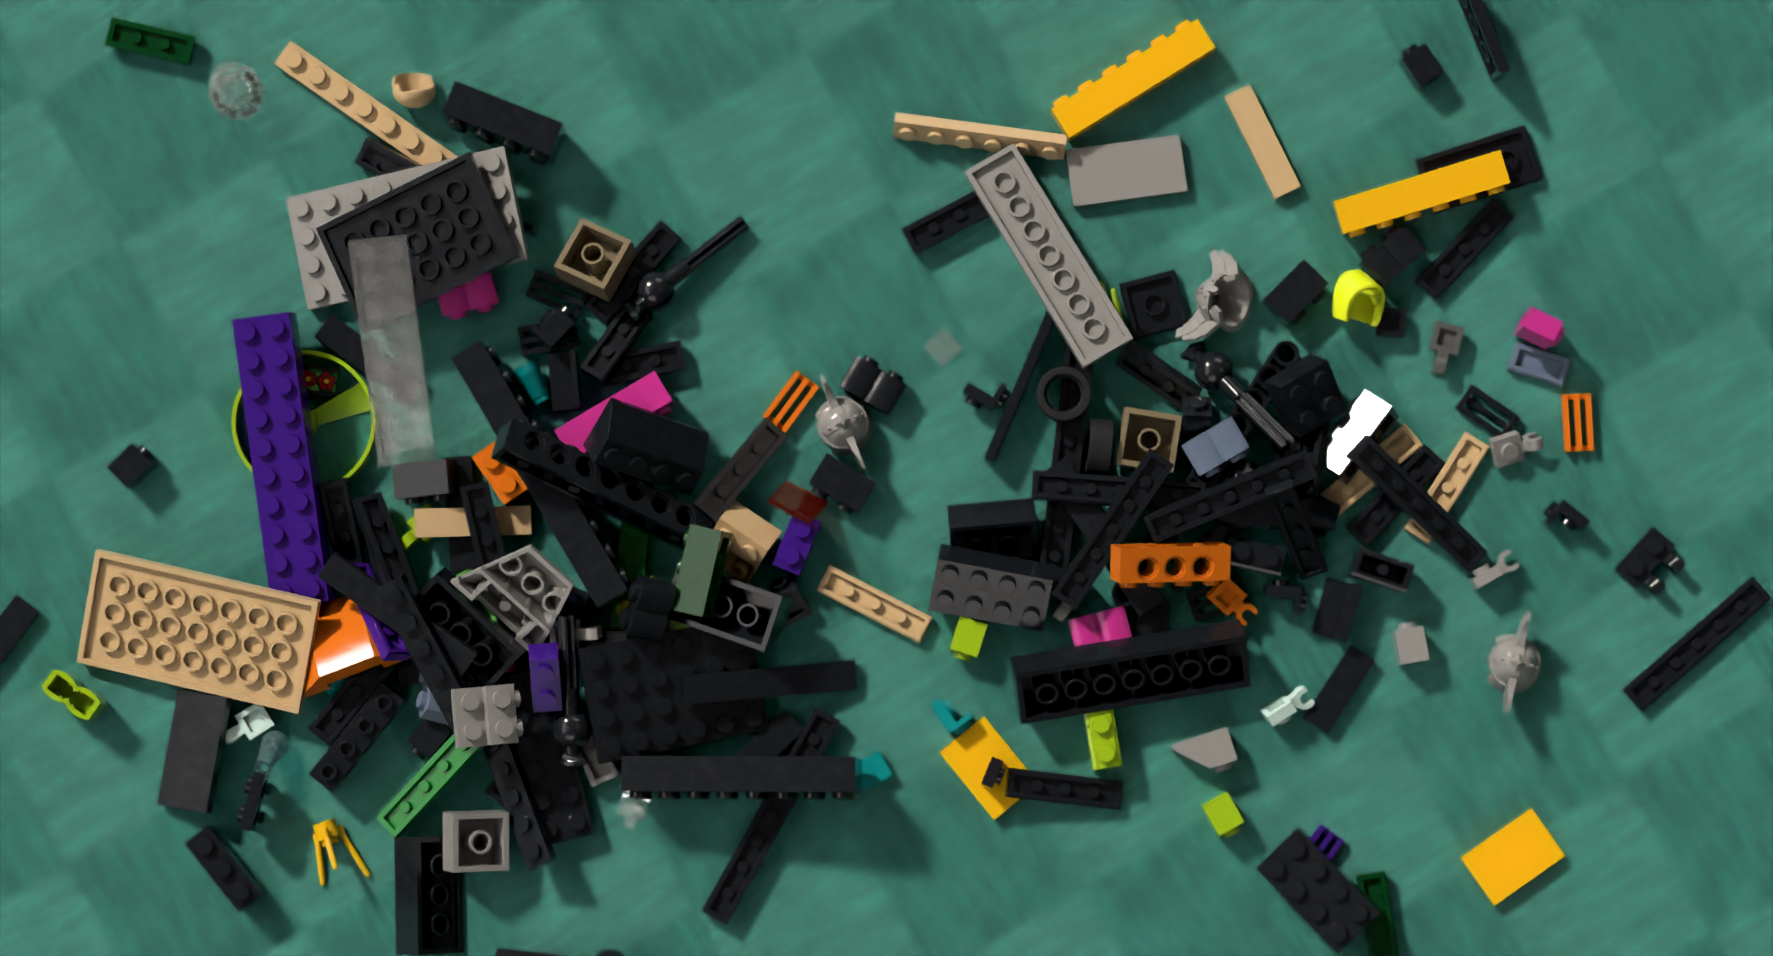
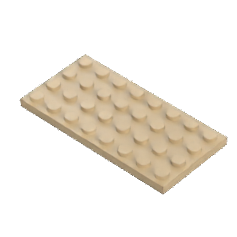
M97 549L94 555L76 662L299 714L302 712L303 693L316 634L321 600Z

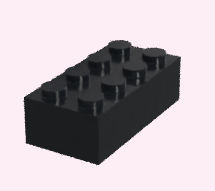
M457 81L454 82L442 111L446 123L450 125L449 128L464 135L466 131L477 135L476 139L483 143L492 145L494 141L507 147L509 153L518 156L522 152L530 156V161L545 166L546 163L554 165L567 134L563 123Z
M941 544L928 610L1043 631L1055 565Z
M1301 826L1256 868L1337 953L1346 947L1382 912Z

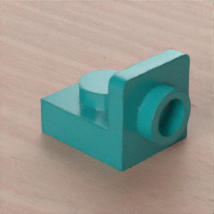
M939 698L929 705L948 734L955 731L959 735L972 726L969 722L974 717L971 712L957 722L953 717L957 713L948 700L943 703Z

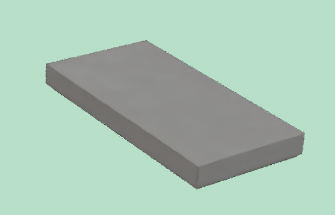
M1180 134L1065 151L1073 208L1185 193L1188 191Z

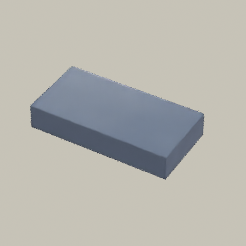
M1515 342L1506 370L1562 388L1571 359Z

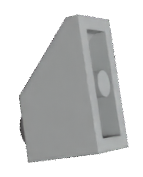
M1227 727L1170 745L1171 751L1207 769L1215 768L1216 773L1233 768L1231 762L1238 760Z

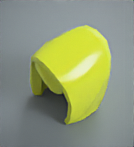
M1361 269L1345 271L1339 276L1334 288L1332 316L1349 322L1350 318L1377 327L1384 311L1385 294L1383 288Z

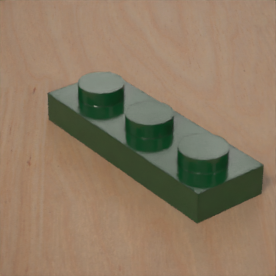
M112 17L105 45L114 49L191 66L197 38Z

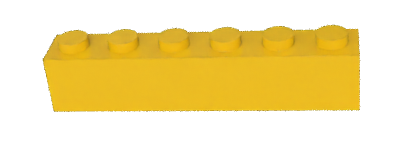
M1198 18L1192 22L1189 19L1181 22L1174 27L1176 32L1168 37L1165 34L1158 36L1150 42L1152 47L1144 52H1141L1140 49L1132 52L1125 58L1127 60L1126 63L1119 67L1116 64L1108 67L1101 72L1103 77L1093 82L1092 79L1085 81L1077 87L1079 92L1071 97L1065 94L1052 103L1054 107L1051 108L1050 114L1061 132L1067 135V141L1073 140L1214 53L1216 47Z
M1501 150L1338 199L1332 201L1341 233H1349V237L1352 238L1365 234V227L1376 224L1377 229H1382L1394 225L1393 219L1404 216L1405 221L1421 217V210L1432 207L1434 213L1450 208L1448 202L1459 199L1460 203L1463 204L1476 200V193L1487 190L1488 195L1505 191L1504 185L1509 184L1510 179Z

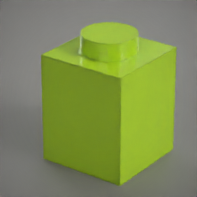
M960 616L949 650L954 651L953 657L970 662L971 657L977 659L988 624Z
M1227 791L1200 805L1217 836L1224 834L1225 838H1228L1241 831L1239 825L1244 823V820Z

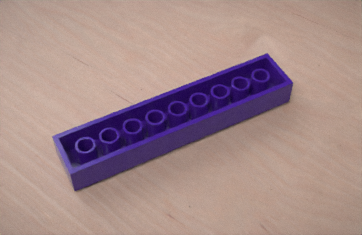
M283 312L233 319L232 325L268 586L272 589L319 599L321 602L335 600L334 588L318 577L329 560L330 553L324 510L318 486L320 481L296 312Z

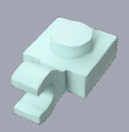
M1301 685L1295 688L1287 697L1282 695L1260 711L1270 725H1282L1291 719L1292 714L1297 712L1296 708L1307 710L1313 707L1315 702L1312 698L1300 701L1301 695L1308 691L1306 687Z
M253 704L235 715L239 724L226 731L225 741L230 745L245 734L252 741L276 725L264 706Z

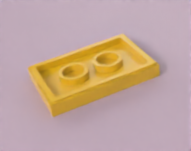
M985 716L939 752L993 820L1020 800V798L1005 797L1008 768L1028 769ZM995 757L1003 761L1001 767L1005 768L1006 771L1000 785L994 783L993 787L989 788L982 785L981 782L991 758Z
M1529 808L1465 853L1460 859L1491 904L1495 906L1565 857V854L1534 810Z

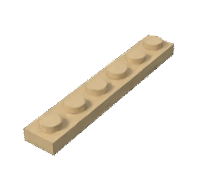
M899 112L895 113L893 137L905 141L917 140L934 145L947 144L964 149H984L989 152H999L1014 143L1021 156H1037L1047 160H1063L1067 135Z

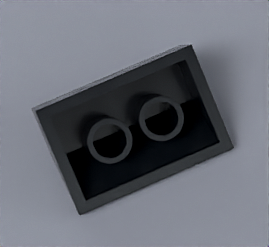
M1031 498L947 505L951 546L1039 562L1035 504Z

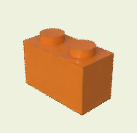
M494 441L472 456V459L505 506H509L526 495L529 490L516 470L491 458L496 442Z

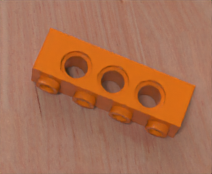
M1221 541L1111 544L1110 579L1119 583L1122 588H1137V583H1147L1149 587H1164L1165 582H1175L1176 586L1186 587L1192 586V582L1202 581L1203 585L1208 586L1220 585V581L1230 580L1231 546ZM1201 558V567L1194 571L1195 561ZM1174 559L1173 569L1167 572V563ZM1143 560H1147L1146 569L1139 573V564Z

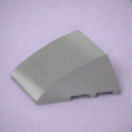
M532 544L455 577L450 581L471 601L477 598L517 634L515 640L528 652L529 644L544 643L574 585L571 579Z

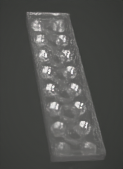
M397 235L349 240V256L378 467L437 460L408 236Z

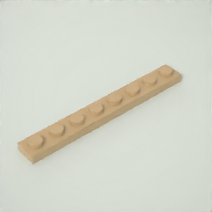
M291 40L275 61V66L403 155L419 164L426 165L458 157Z

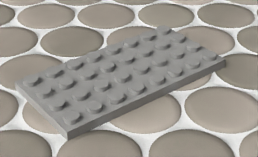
M501 146L472 153L520 257L506 265L530 260L507 147ZM455 158L286 198L309 311L349 302L316 228Z

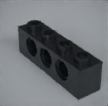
M381 683L310 771L309 775L330 792H335L408 701L389 685Z

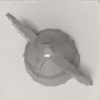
M1215 248L1210 253L1209 257L1212 262L1211 278L1204 281L1199 288L1196 287L1197 291L1194 292V297L1196 298L1198 309L1186 324L1176 329V339L1182 338L1184 342L1189 340L1195 342L1203 337L1206 339L1218 327L1231 333L1244 325L1252 307V283L1247 275L1240 273L1239 262L1235 261L1231 253L1228 255L1224 250L1217 252Z
M820 375L827 401L815 413V417L818 419L815 425L819 430L818 435L820 439L824 440V444L831 446L832 454L841 456L854 454L857 463L864 470L866 466L860 450L866 446L872 436L873 421L871 413L864 403L854 397H835L824 376Z
M1529 611L1523 615L1522 621L1520 620L1517 633L1496 637L1497 645L1492 647L1491 653L1487 655L1486 661H1489L1487 667L1491 674L1488 675L1486 681L1494 689L1503 692L1502 705L1503 711L1506 714L1510 713L1513 695L1528 690L1537 681L1541 672L1542 662L1538 649L1526 638L1531 612Z

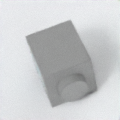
M1415 621L1398 624V630L1391 632L1397 665L1430 660L1424 626L1416 627Z

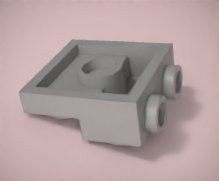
M514 684L450 690L455 748L519 743L518 737L523 735V723L521 719H517L516 707H520L521 697L519 690H514Z

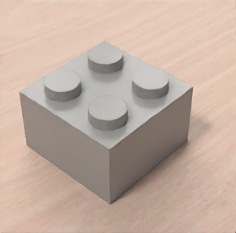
M502 810L443 812V870L452 873L509 871V812Z

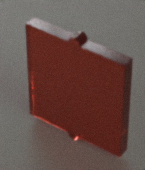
M787 480L767 502L785 511L787 515H792L808 524H811L828 504L827 501L810 493L809 490H804Z

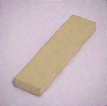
M1249 84L1224 96V100L1274 200L1299 189L1301 185L1251 85Z
M1404 423L1381 442L1379 446L1400 465L1420 449L1423 444ZM1358 470L1348 485L1337 479L1319 495L1341 505L1339 516L1372 489L1375 484L1361 470Z
M1466 431L1427 491L1448 513L1490 448V446ZM1409 519L1404 530L1424 543L1429 544L1431 539Z
M531 506L494 507L501 536L532 535ZM463 507L414 509L415 538L470 537Z
M829 565L816 590L919 644L933 618Z

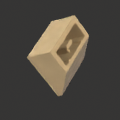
M736 500L725 510L714 527L716 530L732 533L724 572L733 578L750 583L782 533L781 530Z

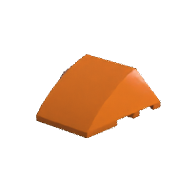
M346 596L320 606L303 693L304 698L331 689L330 683L382 664L385 668L404 661H383L357 604Z

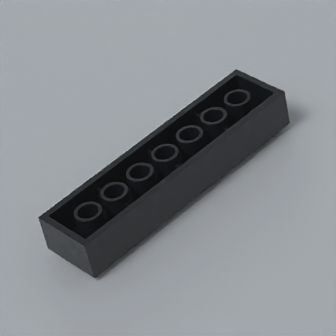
M1239 619L1010 657L1015 703L1021 724L1251 686L1246 634Z
M622 756L621 791L629 793V798L638 800H651L652 794H658V798L665 800H680L681 794H687V798H692L693 800H709V794H716V798H721V800H738V794H746V798L750 800H767V795H775V798L779 800H796V795H804V799L825 800V795H833V799L854 800V795H862V760L857 757Z

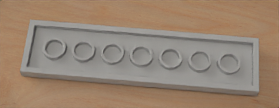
M1015 144L1007 146L964 171L966 179L1082 369L1132 341L1131 333Z

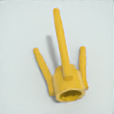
M329 819L313 825L315 834L312 837L315 843L321 886L325 885L322 847H326L332 868L337 870L338 865L332 845L339 842V836L365 877H370L371 874L347 837L343 824L337 826L335 819Z

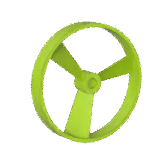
M302 350V356L325 358L340 364L351 372L359 382L335 398L310 411L313 434L321 424L371 410V433L367 447L358 463L342 477H348L349 481L363 468L376 442L378 413L375 400L363 378L347 363L324 352ZM240 387L232 410V435L240 458L253 473L252 464L243 450L239 436V413L243 401Z

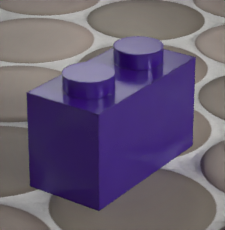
M794 511L772 566L800 577L821 527V521Z
M558 642L529 644L533 713L561 711L563 709Z

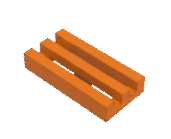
M796 370L762 417H767L786 434L820 387ZM797 379L800 380L801 384L774 419L771 414ZM805 387L811 388L784 425L781 424L780 421Z
M1591 393L1562 394L1561 412L1564 452L1594 451ZM1573 400L1576 446H1571L1568 401ZM1580 400H1584L1586 445L1582 446Z

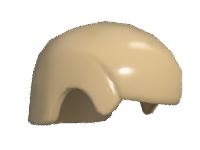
M402 73L392 78V93L396 101L408 108H421L428 105L434 99L436 85L431 75Z

